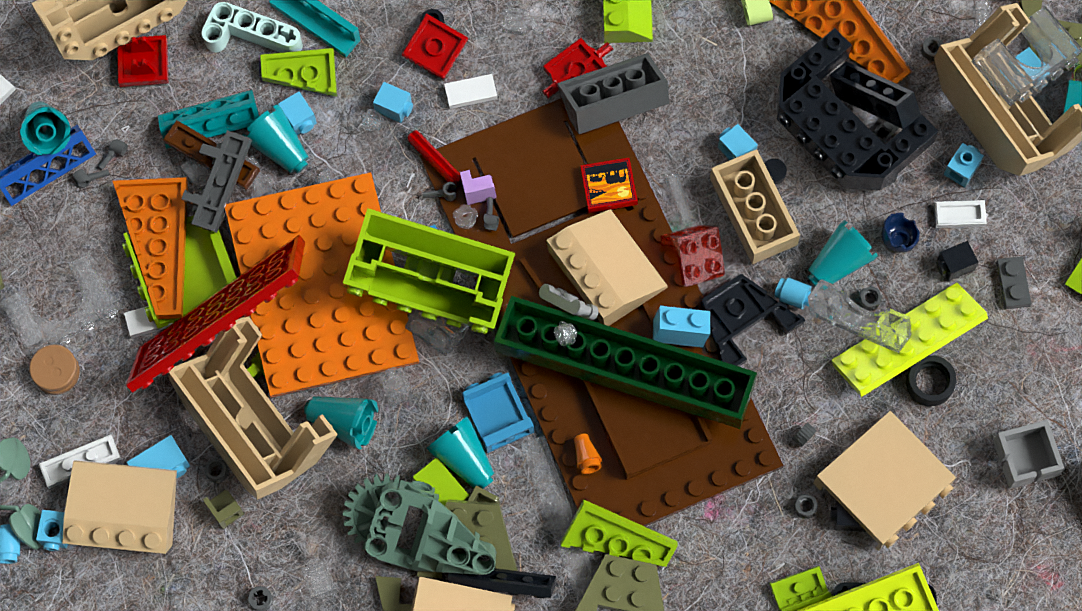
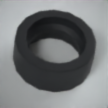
M935 355L927 356L912 365L906 378L907 391L911 398L917 403L928 407L945 403L954 392L957 383L956 372L953 366L944 358ZM926 367L939 369L946 377L945 389L937 395H929L922 392L916 382L917 374L921 369Z

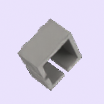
M1048 420L1000 432L993 440L1000 462L1005 461L1002 469L1009 489L1031 484L1034 479L1038 482L1057 477L1065 469Z

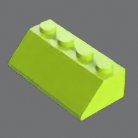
M603 0L604 43L653 42L651 0Z

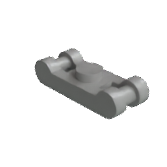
M543 284L539 290V295L542 299L573 315L581 316L588 320H595L598 316L597 306L592 304L585 305L583 301L578 300V297L567 293L566 290L555 289L548 284Z

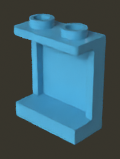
M496 373L488 378L489 381L480 385L479 383L471 384L462 392L463 401L487 453L534 433V425L524 410L511 382L509 373Z

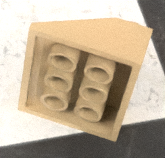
M611 209L572 224L547 239L549 253L586 304L598 307L597 319L601 324L610 326L668 288L667 284Z
M74 460L64 514L62 544L166 554L173 543L177 470Z

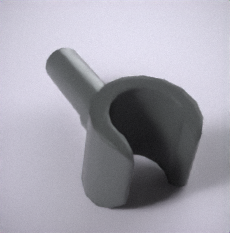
M118 139L112 140L109 146L110 151L98 167L103 170L115 154L123 156L127 151L128 145Z
M83 169L73 173L75 183L81 188L87 187L94 179L110 175L108 169L89 175Z
M447 182L441 190L423 192V198L444 197L447 201H453L456 198V193H448L447 191L456 190V184Z
M488 197L487 211L484 215V228L496 231L499 224V216L493 215V198Z

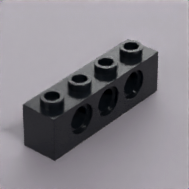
M848 61L829 74L835 95L840 100L901 129L910 125L921 115L913 91Z

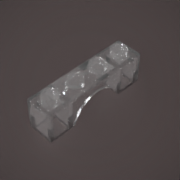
M820 279L808 296L811 316L894 352L900 353L912 335L909 316L888 307L885 311L879 313L868 311L854 303L847 296L843 288Z

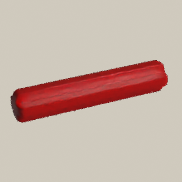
M414 130L408 135V142L447 182H453L456 186L462 182L460 173L419 131Z

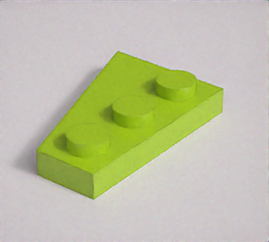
M333 48L260 55L263 81L337 97Z

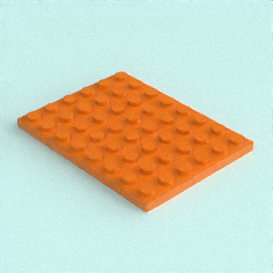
M371 172L233 202L225 206L240 275L297 235H300L305 241L299 280L289 288L284 286L277 291V296L270 302L265 303L263 301L257 305L255 312L250 315L251 320L262 333L257 346L270 398L419 364L407 312L398 310L397 304L391 302L384 306L372 302L373 297L362 294V297L349 294L347 293V288L343 287L352 253L354 254L367 208L381 212ZM385 250L382 262L395 266L392 252Z

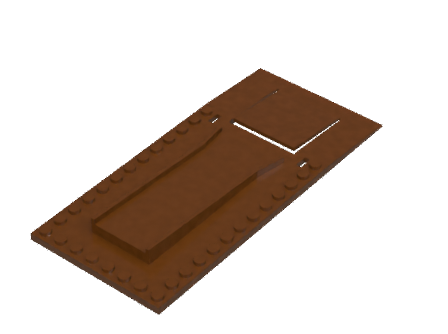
M560 98L436 149L459 173L470 170L472 179L480 177L473 162V159L476 158L483 175H491L496 192L495 201L513 238L588 208L580 166L585 164L564 122H568L587 164L630 158L638 205L632 206L633 209L628 212L625 207L611 210L667 284L668 288L611 324L610 327L653 340V318L660 306L702 310L700 302L704 297L619 121L578 134L570 122L563 100ZM420 155L434 190L443 189L444 184L447 183L445 178ZM462 182L456 186V190L447 191L448 193H456V198L453 201H447L444 197H438L455 235L515 253L495 325L497 331L511 296L569 313L540 297L539 290L543 284L551 285L555 289L566 290L567 293L578 297V300L583 301L586 305L584 299L549 253L547 239L572 224L605 211L585 213L511 244L500 218L496 231L484 228L487 200L467 205ZM493 205V215L498 216L497 211ZM596 317L595 320H591V321L600 323V321L597 319V317ZM711 332L703 348L668 344L721 361ZM509 356L577 511L583 500H586L646 527L782 469L784 466L752 398L747 407L741 428L738 429ZM580 434H588L590 441L602 459L601 468L591 474H583L577 468L574 438Z

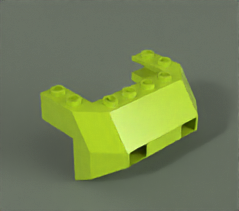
M367 208L354 254L352 253L343 287H346L347 293L362 297V294L371 296L373 297L372 302L387 306V303L391 302L397 304L398 310L411 313L412 309L422 312L421 317L436 321L437 317L447 319V325L460 328L461 324L471 326L472 331L486 334L495 328L503 301V292L515 253ZM385 250L407 256L404 269L383 263ZM455 272L477 277L474 290L453 284Z

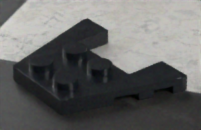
M739 274L704 297L700 302L703 311H710V332L721 361L738 367L743 365L747 358L732 339L769 315L785 335L805 322L804 317L787 309V305L781 301L777 302L767 295L766 290L743 274Z

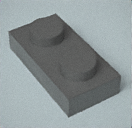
M1023 256L997 259L996 265L1005 310L1030 307L1032 303Z

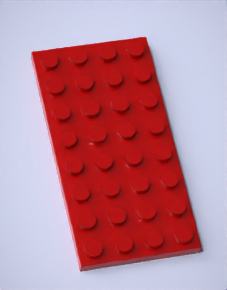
M297 235L185 314L183 318L178 319L141 345L126 383L130 391L133 393L139 388L141 390L146 389L153 383V378L161 374L163 376L173 369V364L180 359L182 361L187 360L194 354V350L200 345L203 347L207 346L215 339L217 333L220 331L227 332L236 324L237 319L242 316L246 318L254 313L257 305L263 301L268 303L273 300L278 294L277 291L284 286L286 288L293 286L299 280L298 277L305 247L303 238Z

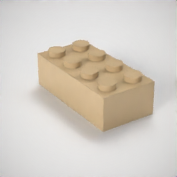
M757 149L711 168L710 180L752 264L798 245L800 234Z

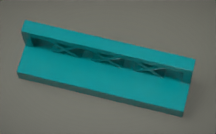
M318 0L269 1L271 7L345 58L361 40L359 30L355 25Z
M253 90L160 114L158 115V122L163 139L176 120L209 138L224 134L227 130L235 131L249 127L259 117V112ZM165 144L166 149L172 148V147L168 146L167 144Z

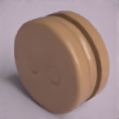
M48 345L39 349L32 357L29 366L30 376L34 383L43 392L52 395L63 394L72 389L80 375L77 359L69 349L61 345Z

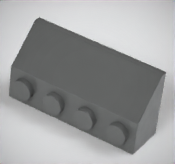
M648 53L558 83L569 120L578 134L669 104L668 81Z

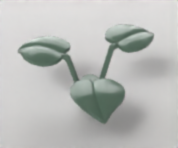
M15 437L0 441V469L6 471L0 477V483L6 480L9 475L15 480H21L26 477L30 470L28 451L23 443ZM25 504L21 508L16 505H0V510L14 511L9 517L10 527L14 534L27 546L38 550L41 544L36 538L41 512L31 504Z

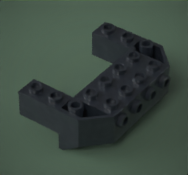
M834 28L780 73L776 119L845 189L882 190L894 183L899 172L935 142L939 131L921 114L910 125L884 144L821 81L849 57L852 46Z

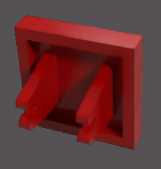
M166 35L131 37L128 43L118 46V84L120 87L169 84L168 39Z

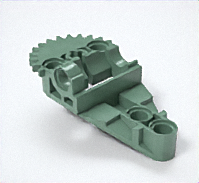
M386 473L384 481H381L378 474H375L374 483L366 477L364 478L365 487L357 483L355 488L358 493L349 492L348 496L352 500H345L344 505L350 509L343 510V516L350 518L344 521V526H353L348 530V535L357 534L354 543L356 544L363 540L362 549L366 550L370 556L415 571L484 575L494 570L497 553L495 547L491 543L479 540L480 534L476 531L473 535L454 513L438 501L439 494L434 493L435 488L421 481H412L411 483L403 480L399 481V475H396L394 480H390L389 473ZM388 492H395L399 497L393 499L386 494ZM410 505L422 509L423 514L412 548L403 549L397 546V542L401 533V526H403ZM384 516L388 517L387 521L382 520ZM378 538L384 543L377 545L372 540ZM462 548L465 552L457 554L453 549ZM486 555L490 557V560L481 561L478 557Z

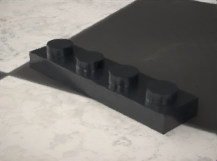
M494 568L492 572L484 575L449 573L448 583L492 592H507L510 595H530L541 599L551 598L556 586V576Z

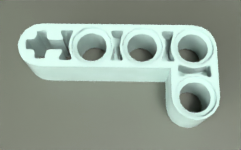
M219 2L214 5L202 29V37L206 48L215 53L224 50L231 35L280 53L301 51L303 47L300 32L297 28L227 2ZM222 15H229L226 19H219ZM244 23H251L248 27H241ZM266 31H274L271 35H263ZM219 35L216 40H209L210 37Z

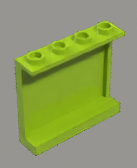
M194 215L187 217L183 316L237 278L219 229L217 233L194 226L191 224ZM127 232L123 233L126 243H123L122 246L127 258L132 257L134 264L130 265V269L134 279L139 278L141 285L137 286L142 301L147 300L149 307L145 308V312L149 322L154 321L158 329L174 323L180 318L157 319L132 240Z

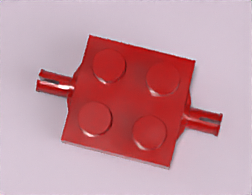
M582 38L578 39L543 66V70L553 82L546 89L542 90L544 96L549 99L559 91V82L607 67L603 57L613 51L612 46L606 42L595 50L588 46Z

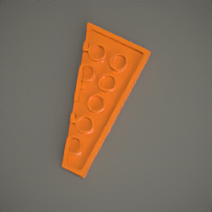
M769 0L821 38L835 28L852 44L849 58L865 67L868 71L896 84L912 73V70L860 0Z
M187 178L112 181L157 319L183 318L187 203L181 198L184 191H188Z

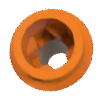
M588 434L576 436L574 443L577 468L583 474H591L601 468L602 459L590 441Z

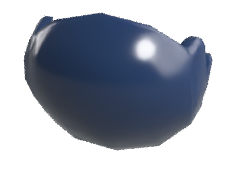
M893 213L885 219L881 237L883 243L889 249L899 253H906L911 251L919 242L920 232L915 221L905 218L904 213Z

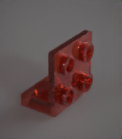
M697 225L660 236L662 246L672 247V250H677L682 286H691L725 275L718 226Z

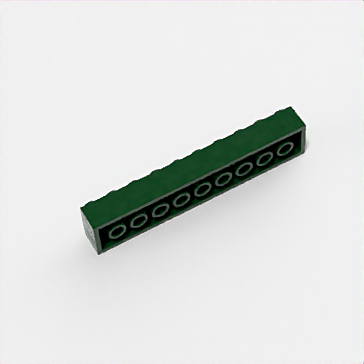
M511 296L494 340L495 350L498 353L738 429L741 428L757 378V372Z

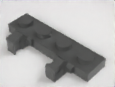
M227 130L223 142L217 143L216 147L202 144L199 153L202 156L207 155L213 159L212 165H214L204 190H201L200 195L192 194L185 190L181 198L184 202L194 205L192 210L196 213L191 223L194 226L214 233L218 232L225 213V206L229 203L252 140L250 138Z

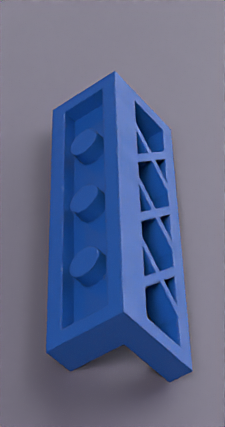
M75 125L71 128L69 142L58 153L37 155L31 152L1 170L0 189L10 205L13 206L95 156L96 153L78 125ZM82 141L88 152L80 157L71 155L73 146ZM56 156L66 158L64 166L60 169L50 168L51 161ZM33 170H44L42 180L39 182L28 181ZM14 182L22 183L21 193L11 197L5 187Z

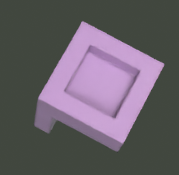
M470 170L460 172L467 205L486 201L488 197L496 198L491 175L472 179Z

